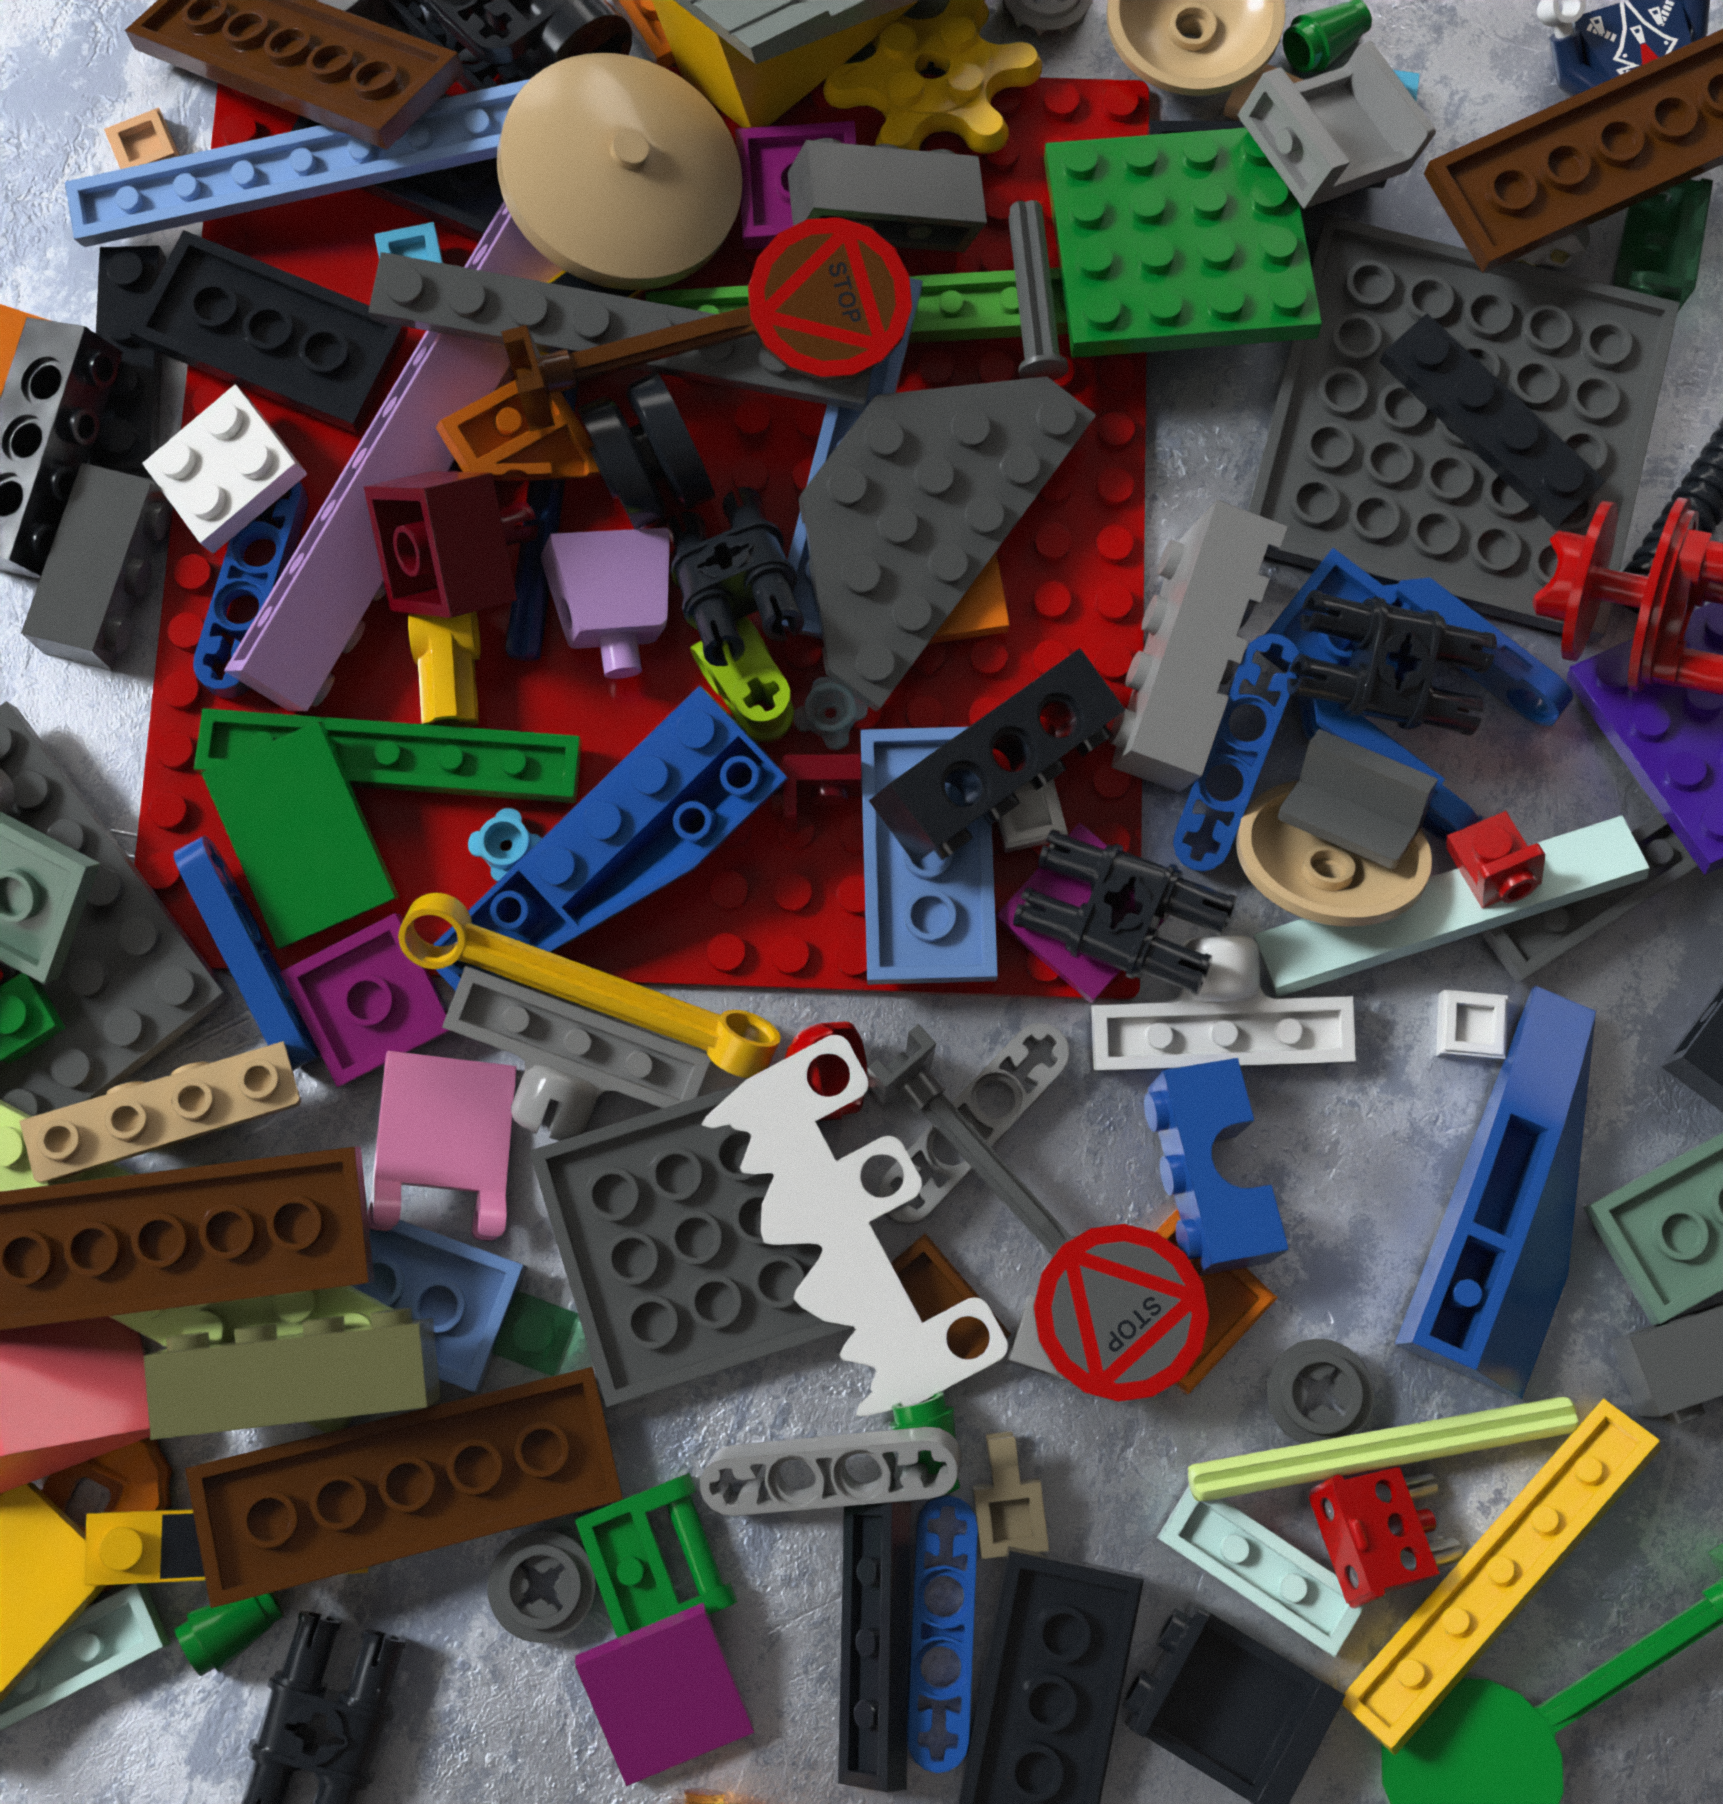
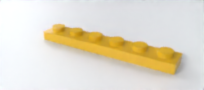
M1603 1398L1343 1693L1346 1696L1341 1704L1342 1708L1391 1753L1396 1755L1661 1450L1660 1440Z

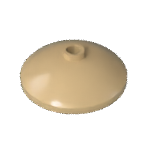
M1108 0L1107 3L1108 32L1116 52L1129 69L1157 88L1190 96H1204L1226 92L1255 77L1274 55L1285 23L1284 0ZM1191 33L1196 35L1198 39L1186 38L1183 34Z
M1299 780L1283 783L1265 791L1245 810L1241 818L1236 841L1237 855L1243 871L1251 883L1266 898L1293 915L1311 922L1331 926L1372 925L1388 921L1406 912L1419 900L1425 890L1431 873L1432 855L1429 843L1422 829L1418 832L1398 866L1390 869L1279 820L1280 806Z

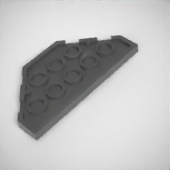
M1049 377L875 395L799 497L802 524H805L810 555L808 563L815 608L819 613L824 646L822 653L826 674L877 712L1092 422L1096 414Z

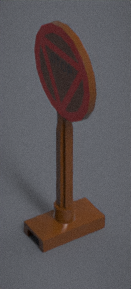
M840 217L807 219L778 233L757 257L748 285L749 304L745 307L570 354L565 349L540 356L527 325L501 331L530 432L555 426L551 394L576 388V382L750 335L758 336L765 351L789 371L819 381L853 379L880 366L902 341L912 311L909 274L895 248L870 227Z

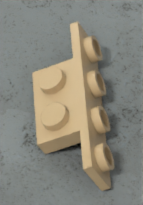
M284 1041L212 1063L206 1061L190 1063L175 1069L169 1076L149 1082L133 1081L120 1084L109 1089L106 1095L20 1120V1125L34 1180L40 1184H47L297 1107L301 1103V1098Z

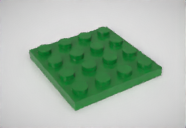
M1246 128L1045 143L1044 163L1072 358L1318 339L1322 322L1299 202Z

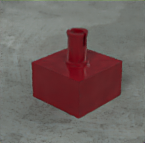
M429 471L363 486L390 611L453 618L517 600L507 546L520 542L534 541L537 537L538 525L522 527V524H517L536 519L535 513L526 502H519L513 506L499 509L492 472Z

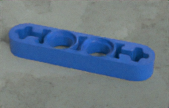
M301 481L297 482L287 491L290 496L289 500L279 499L276 502L272 517L279 528L282 529L268 524L272 513V508L269 506L229 541L193 662L196 677L213 695L220 698H235L243 695L250 689L249 686L228 673H225L223 679L220 680V677L212 667L214 663H225L231 648L226 639L220 636L221 633H225L235 639L231 650L232 657L255 619L254 617L251 621L244 624H235L228 621L227 609L230 603L240 596H252L258 599L259 612L294 554L308 506V496ZM268 539L276 544V554L268 564L254 567L245 563V551L253 541Z
M1270 633L1261 635L1250 642L1245 649L1241 664L1238 665L1227 693L1229 698L1203 774L1193 782L1174 831L1173 846L1175 855L1183 865L1192 870L1206 871L1214 869L1223 863L1230 852L1240 826L1241 818L1245 813L1290 697L1287 690V678L1296 679L1298 674L1291 673L1289 670L1299 651L1294 643L1283 635ZM1271 644L1282 648L1280 659L1289 663L1285 674L1274 673L1266 689L1268 692H1279L1275 706H1272L1260 696L1239 694V688L1243 680H1246L1253 687L1256 686L1261 673V667L1252 662L1255 652L1266 653L1270 649ZM1240 705H1255L1265 715V730L1254 741H1240L1230 731L1229 717L1233 710ZM1221 764H1229L1236 767L1243 778V786L1239 795L1228 801H1219L1211 797L1205 784L1210 770ZM1198 799L1214 810L1233 812L1229 825H1225L1218 818L1216 819L1211 837L1220 843L1219 849L1216 853L1206 851L1202 855L1201 860L1190 856L1192 847L1183 841L1187 831L1198 832L1201 829L1206 816L1204 813L1192 812Z
M205 835L174 851L176 866L268 1046L284 1041L293 1071L319 1058L320 1052L280 974L281 969L220 851Z
M949 1494L927 1501L919 1511L916 1523L907 1741L909 1752L915 1763L924 1770L934 1773L949 1772L961 1763L967 1754L970 1733L978 1527L976 1516L970 1505L960 1497ZM941 1507H954L955 1518L966 1521L965 1533L954 1534L952 1540V1557L966 1554L965 1569L946 1563L929 1567L924 1566V1555L926 1552L939 1556V1535L936 1532L928 1531L927 1524L929 1519L940 1517ZM938 1576L953 1577L963 1588L964 1597L962 1605L951 1615L941 1616L934 1614L925 1604V1588L931 1580ZM943 1646L950 1648L957 1654L960 1659L961 1668L954 1682L948 1686L939 1687L925 1680L921 1673L922 1658L929 1650L934 1647ZM920 1694L939 1701L961 1697L959 1710L945 1705L946 1730L948 1733L957 1734L958 1738L956 1744L945 1745L942 1757L931 1756L929 1744L918 1742L919 1732H928L932 1727L933 1711L932 1705L918 1707V1696Z

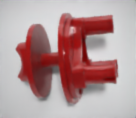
M1679 497L1673 504L1657 546L1649 577L1609 569L1617 530V503L1603 500L1599 504L1586 535L1557 531L1550 537L1549 540L1558 559L1557 569L1549 583L1534 595L1532 605L1536 616L1564 621L1561 654L1564 660L1576 662L1582 655L1591 634L1601 601L1640 608L1630 655L1628 689L1641 692L1645 684L1659 683L1723 695V655L1687 648V641H1684L1696 606L1703 607L1705 601L1723 605V542L1713 541L1712 533L1698 531L1699 513L1698 511L1691 510L1690 499Z

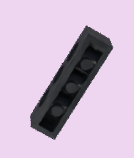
M26 318L0 397V571L41 578L81 463H88L94 441L98 435L102 416L117 376L123 352L86 326Z
M1079 648L893 780L872 797L869 802L914 864L932 851H935L942 861L973 838L966 828L973 821L983 816L990 826L1021 803L1014 794V791L1029 781L1036 791L1067 769L1060 759L1063 755L1075 747L1081 757H1083L1111 737L1113 734L1106 724L1125 711V708L1082 649ZM1040 716L1045 717L1053 724L1056 737L1051 736L1045 731L1041 724ZM993 749L1002 752L1007 757L1010 763V772L997 764L993 755ZM945 783H950L959 789L964 800L963 807L956 805L949 799L946 794Z

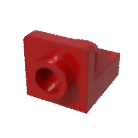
M1506 811L1447 835L1446 849L1482 909L1500 901L1504 903L1519 901L1531 894L1538 885L1542 884L1546 854L1538 843L1527 846Z

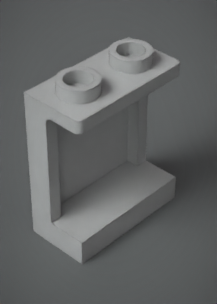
M1371 41L1360 44L1342 68L1297 83L1291 81L1282 67L1263 73L1237 115L1303 209L1408 172L1436 134L1434 125Z

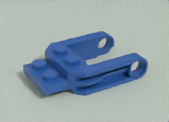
M1332 548L1264 634L1283 635L1294 643L1299 654L1349 666L1353 650L1351 640L1314 631L1307 632L1301 629V615L1312 616L1314 612L1302 609L1304 601L1312 590L1363 603L1367 598L1371 599L1376 596L1384 598L1387 604L1421 613L1428 609L1437 611L1440 616L1444 617L1446 624L1495 634L1497 648L1483 647L1482 651H1479L1495 655L1490 668L1486 672L1478 673L1472 669L1456 667L1523 718L1541 726H1552L1573 699L1571 688L1558 674L1432 578L1401 580L1398 584L1383 586L1335 548ZM1271 644L1270 649L1266 653H1260L1284 673L1287 672L1289 663L1280 659L1282 648ZM1388 653L1386 656V664L1394 667L1396 673L1398 670V663L1391 661L1389 659ZM1298 674V676H1297L1296 679L1299 680V677H1300V676H1304V677H1309V676H1305V675ZM1298 695L1303 735L1311 741L1318 729H1321L1438 779L1422 826L1430 834L1446 842L1447 835L1483 820V817L1481 815L1477 816L1466 802L1442 785L1445 778L1364 716L1349 717L1340 710L1339 704Z

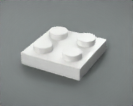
M236 384L142 463L199 543L213 554L307 475L306 471L250 398Z

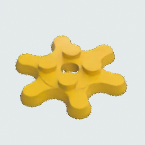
M950 0L946 9L934 18L914 20L902 14L870 41L876 49L872 57L863 62L841 64L828 74L824 82L823 94L831 106L839 109L870 106L882 112L886 122L877 135L875 145L892 144L899 149L919 151L923 140L930 134L950 131L958 134L973 151L988 154L999 151L1006 145L1008 140V126L1000 113L990 105L991 99L1004 88L1032 85L1042 74V61L1036 49L1029 43L1016 42L998 45L987 42L980 37L981 29L987 23L989 17V9L985 0ZM930 61L933 62L935 68H940L947 72L942 77L936 79H927L919 74L928 68V62Z

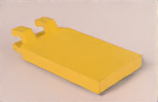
M33 1482L6 1491L0 1496V1703L107 1586H84L86 1533Z

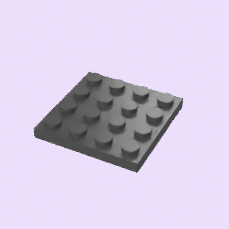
M741 1084L529 1150L606 1407L854 1328V1326L823 1321L803 1309L793 1299L796 1289L818 1261L822 1253V1247L811 1243L771 1245L763 1242L761 1234L762 1202L774 1175L773 1173H742L740 1166L748 1148L751 1135L746 1131L736 1130L731 1125L715 1128L701 1125L705 1117Z

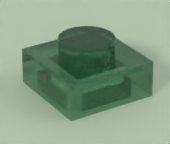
M517 1290L492 1353L550 1376H556L559 1374L580 1320L579 1315L576 1312Z

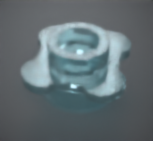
M821 677L813 682L812 690L806 698L805 706H800L794 711L793 720L799 731H811L824 739L827 748L839 750L849 743L848 733L855 722L866 717L868 705L855 695H852L846 687L836 683L831 677ZM828 708L836 710L837 714L834 718H827L824 713Z

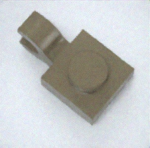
M1012 1431L986 1434L992 1484L972 1486L981 1558L1004 1557L1007 1554L1008 1546L1034 1552L1049 1551L1040 1479L1020 1480L1016 1440Z

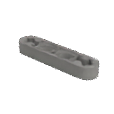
M1035 1023L1026 1026L1013 1037L952 1102L953 1106L991 1148L995 1146L1060 1076L1069 1057L1070 1050L1067 1039L1060 1030L1050 1024ZM1046 1039L1054 1046L1050 1058L1055 1065L1048 1068L1045 1064L1040 1063L1031 1070L1024 1081L1036 1087L1028 1094L1017 1077L1000 1069L1004 1062L1009 1061L1013 1070L1016 1071L1025 1062L1029 1053L1027 1047L1023 1044L1030 1040L1034 1044L1039 1045ZM990 1083H1000L1008 1087L1014 1097V1108L1012 1111L1001 1118H991L983 1114L977 1103V1095L982 1087ZM933 1124L907 1150V1153L911 1160L918 1154H922L929 1168L938 1175L947 1178L948 1181L943 1187L938 1188L931 1177L919 1192V1197L924 1204L917 1211L912 1206L907 1205L900 1211L895 1208L885 1213L887 1218L897 1224L912 1225L923 1221L972 1170L966 1161L951 1166L945 1165L937 1159L933 1151V1141L940 1132ZM898 1161L886 1172L881 1180L878 1197H889L895 1194L891 1185L899 1179L903 1183V1169ZM914 1164L918 1174H920L922 1168Z
M935 1427L730 1445L720 1448L712 1455L700 1478V1492L704 1501L712 1510L729 1516L932 1499L943 1496L952 1489L961 1467L962 1452L958 1442L950 1433ZM921 1451H931L934 1461L942 1462L938 1474H928L926 1465L917 1463ZM893 1452L899 1453L897 1466L904 1465L900 1479L894 1478L896 1459ZM855 1454H866L874 1458L879 1464L881 1477L871 1483H860L848 1474L845 1460ZM789 1460H800L808 1464L813 1470L815 1483L805 1489L793 1488L783 1480L780 1466ZM765 1464V1477L756 1478L762 1465ZM725 1469H732L735 1479L746 1480L740 1492H733L730 1482L719 1481Z

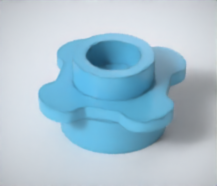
M505 808L500 810L496 817L488 820L480 831H475L470 835L468 849L473 856L482 857L491 867L490 873L492 878L498 882L542 838L537 834H530L522 824V817L517 810ZM505 840L512 842V847L508 851H503L500 848L501 843Z

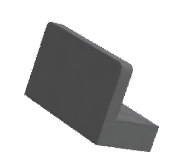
M1318 729L1308 744L1299 781L1280 806L1278 819L1380 865L1394 869L1398 866L1424 824L1438 779Z

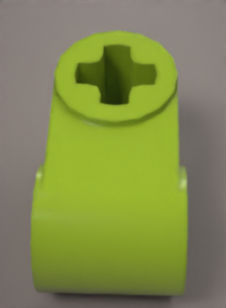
M745 616L735 621L745 646L744 654L737 662L733 661L728 644L723 646L728 666L709 664L704 657L702 641L691 646L690 650L712 689L717 695L722 697L737 722L747 733L758 742H774L783 738L790 731L794 723L791 691L787 680L772 660L769 650L757 629ZM763 699L767 705H775V707L765 712L760 705L754 706V704Z

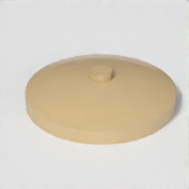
M591 53L573 56L546 67L532 77L514 98L507 112L499 137L497 149L498 181L503 199L515 224L525 238L549 261L562 270L593 284L622 290H646L681 281L701 269L717 253L724 243L738 213L742 194L741 165L735 143L726 124L712 104L690 83L670 70L648 60L617 53Z

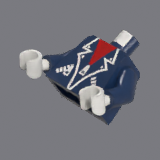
M1541 0L1537 7V16L1540 22L1545 26L1554 27V34L1549 37L1557 84L1562 91L1572 97L1706 37L1708 34L1710 0H1627L1584 13L1585 0H1561L1563 4L1562 13L1559 10L1558 0Z

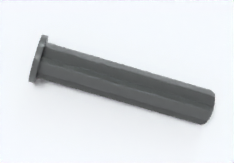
M1017 201L1010 207L1009 226L1025 361L1019 365V376L1021 379L1049 377L1054 381L1063 377L1068 372L1069 367L1067 359L1060 356L1043 210L1038 201Z

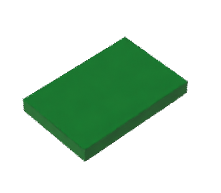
M317 721L201 772L277 949L286 948L400 898L323 722Z

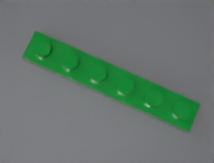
M202 708L194 770L201 776V772L319 721L325 724L351 787L576 803L582 752L580 736Z

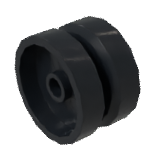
M657 371L627 384L626 397L638 423L630 428L617 403L606 395L577 408L593 443V446L589 447L593 459L613 500L620 499L634 529H650L665 522L667 509L655 483L663 478L676 503L686 510H690L716 497L709 476L687 427Z

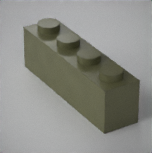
M401 1308L370 1313L371 1325L345 1328L344 1316H333L302 1321L303 1333L277 1336L276 1324H265L234 1329L235 1341L210 1344L209 1332L166 1337L167 1349L144 1355L150 1438L155 1440L427 1408L441 1400L433 1318L413 1320L412 1308Z

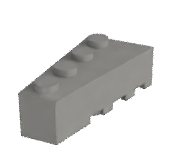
M1216 500L1178 541L1171 539L1162 553L1157 570L1158 575L1165 577L1159 596L1154 595L1142 621L1141 629L1149 633L1143 652L1138 651L1133 658L1126 677V687L1133 689L1127 709L1125 708V711L1116 717L1111 729L1113 735L1109 737V743L1116 746L1111 763L1112 768L1177 792H1181L1202 776L1229 698L1227 694L1218 691L1220 684L1226 685L1233 677L1238 665L1241 664L1248 640L1238 636V631L1248 621L1255 604L1262 603L1270 578L1258 574L1262 561L1272 549L1278 550L1281 548L1288 526Z

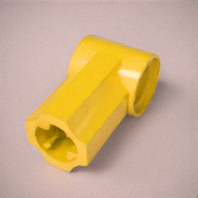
M476 611L453 618L409 613L410 647L413 660L418 665L422 724L466 728L479 725L475 660L480 659L481 645Z

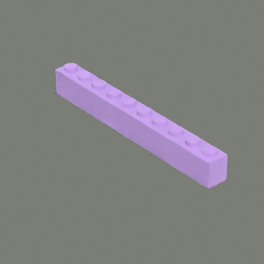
M505 201L501 204L465 265V268L547 282L563 271L543 256L525 238L510 215ZM432 331L425 332L224 670L226 673L288 711H308L310 705L316 707L324 700L334 683L335 676L330 673L341 652L344 654L350 652L360 640L366 623L361 618L372 599L378 601L386 593L363 486L429 471L456 472L457 468L452 465L454 457L435 427L443 418L507 385L511 381L514 373L504 345Z

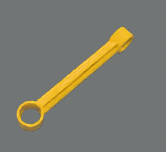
M430 893L419 897L410 906L399 929L398 939L403 953L418 966L427 969H441L460 960L706 1050L708 1057L715 1065L735 1076L750 1078L769 1068L781 1040L778 1030L770 1022L756 1014L743 1010H727L719 1015L474 925L467 908L458 899L447 894ZM424 915L441 917L454 927L458 941L449 946L431 945L419 937L414 928V920Z

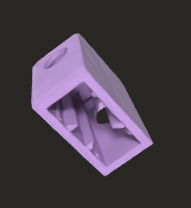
M668 528L550 534L541 553V562L568 645L575 649L600 647L604 676L607 678L619 679L640 674L642 667L638 644L655 642L665 629L667 623Z

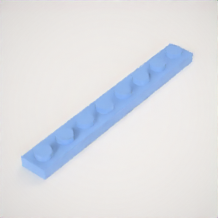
M530 79L439 99L388 150L326 125H319L65 181L74 240L83 247H89L497 158L499 137L507 112L514 98Z

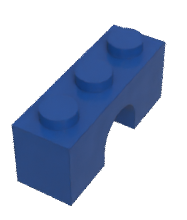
M1238 1058L1163 1070L1147 1088L1148 1093L1144 1097V1111L1151 1131L1159 1133L1164 1156L1160 1159L1162 1184L1168 1195L1175 1196L1180 1220L1176 1223L1178 1248L1191 1260L1199 1276L1271 1263L1289 1250L1272 1184L1254 1188L1234 1186L1220 1176L1212 1160L1214 1141L1235 1138L1254 1121Z

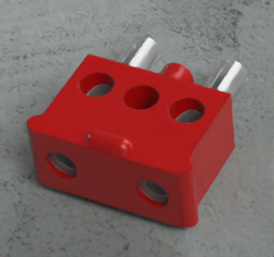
M1400 1466L1349 1479H1344L1343 1476L1336 1474L1310 1489L1308 1497L1346 1604L1348 1603L1351 1608L1356 1609L1384 1596L1385 1593L1423 1582L1440 1574L1438 1567L1459 1562L1463 1558V1549L1433 1557V1554L1451 1550L1461 1544L1455 1538L1430 1544L1427 1541L1425 1534L1434 1532L1436 1529L1435 1516L1428 1508L1416 1511L1413 1501L1435 1495L1438 1490V1484L1435 1483L1408 1490V1488L1424 1485L1435 1480L1436 1478L1430 1472L1404 1478Z

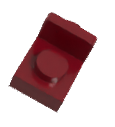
M861 754L784 755V774L789 780L771 796L772 814H784L786 832H799V797H811V802L819 805H840L847 803L849 796H862Z

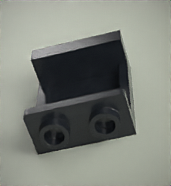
M1189 1602L1184 1613L1175 1608L1168 1616L1158 1635L1156 1645L1164 1650L1151 1674L1142 1669L1133 1680L1124 1698L1122 1706L1130 1711L1125 1724L1134 1733L1142 1738L1150 1739L1247 1799L1251 1804H1289L1346 1695L1194 1602Z

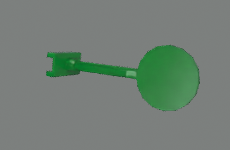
M1723 1543L1707 1552L1722 1578L1701 1592L1702 1599L1537 1706L1531 1705L1520 1692L1487 1677L1464 1676L1396 1755L1391 1753L1381 1743V1782L1390 1804H1559L1564 1793L1562 1754L1555 1740L1556 1733L1723 1624Z

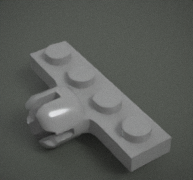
M466 964L442 1028L516 1054L524 1060L525 1071L511 1105L513 1119L522 1127L537 1133L550 1099L558 1101L559 1103L549 1131H551L549 1138L558 1141L585 1132L597 1098L604 1091H617L660 1108L696 1098L711 1061L706 1052Z

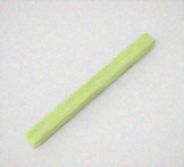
M1556 1397L1196 1463L1188 1467V1482L1194 1500L1205 1502L1328 1479L1336 1474L1341 1476L1570 1434L1578 1428V1418L1575 1405L1570 1398Z

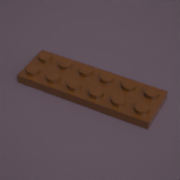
M157 0L125 29L131 44L137 51L386 150L400 139L465 73L458 53L316 0Z
M1723 29L1428 162L1424 176L1482 274L1723 164Z
M361 1146L0 1192V1330L365 1284L375 1281Z
M593 1366L185 1468L211 1608L623 1500Z

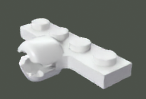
M1243 935L1195 937L1185 941L1182 946L1213 956L1207 977L1202 978L1204 984L1198 995L1182 988L1178 999L1170 1002L1091 1005L1094 1070L1179 1068L1238 1058L1240 1065L1356 1061L1353 996L1274 999L1266 997L1260 987L1259 946L1253 938Z

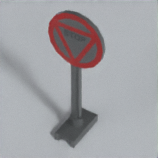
M917 1024L908 1032L906 1052H901L886 1067L879 1059L868 1067L867 1092L883 1110L901 1097L916 1115L923 1113L1049 1253L1051 1260L1040 1274L1033 1303V1314L1038 1343L1055 1372L1082 1393L1114 1402L1151 1398L1180 1381L1202 1352L1209 1321L1204 1283L1187 1255L1159 1233L1127 1224L1090 1228L1077 1237L1071 1236L944 1096L943 1093L946 1088L929 1071L932 1067L936 1042Z

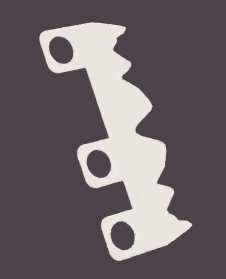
M830 1035L745 1080L705 1117L701 1125L709 1128L731 1125L736 1130L748 1132L751 1135V1139L740 1166L742 1173H773V1180L762 1202L761 1234L763 1242L771 1245L811 1243L822 1247V1253L818 1261L796 1289L793 1299L803 1309L823 1321L854 1326L856 1329L844 1344L839 1355L842 1360L871 1366L876 1370L871 1383L872 1392L859 1404L856 1416H869L892 1410V1405L901 1403V1406H909L932 1397L935 1393H939L1001 1360L1007 1352L1008 1343L990 1307L980 1298H968L923 1323L919 1318L869 1222L915 1198L921 1190L922 1181L904 1145L894 1136H883L837 1161L834 1158L815 1121L862 1097L868 1088V1078L849 1042L840 1035ZM819 1055H838L849 1067V1083L845 1090L836 1096H821L814 1092L808 1084V1067L813 1059ZM880 1154L895 1158L900 1163L904 1174L900 1189L895 1194L883 1198L869 1194L864 1189L860 1178L864 1163L869 1158ZM971 1316L978 1318L986 1325L989 1331L988 1347L977 1358H959L950 1351L947 1345V1331L950 1325L961 1317Z

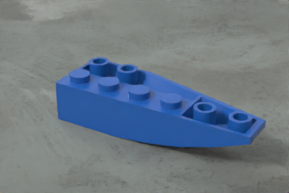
M699 685L468 910L472 924L554 953L696 870L775 794L789 778L726 709ZM452 926L433 945L449 946L457 942L458 936L454 927ZM457 960L452 965L436 969V971L456 992L464 968L468 963Z
M1536 985L1530 991L1508 1048L1506 1059L1503 1061L1394 1344L1517 1399H1522L1569 1273L1596 1018L1595 1010Z

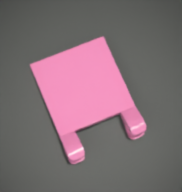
M387 1051L373 1182L367 1211L370 1229L389 1231L393 1226L397 1225L401 1212V1185L477 1192L471 1227L473 1238L493 1241L504 1233L507 1217L506 1184L512 1126L511 1105L514 1099L517 1066Z

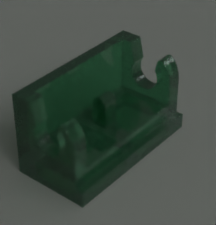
M1701 178L1700 181L1689 179L1663 191L1666 194H1656L1626 208L1613 286L1680 302L1678 311L1681 309L1696 287L1713 180Z

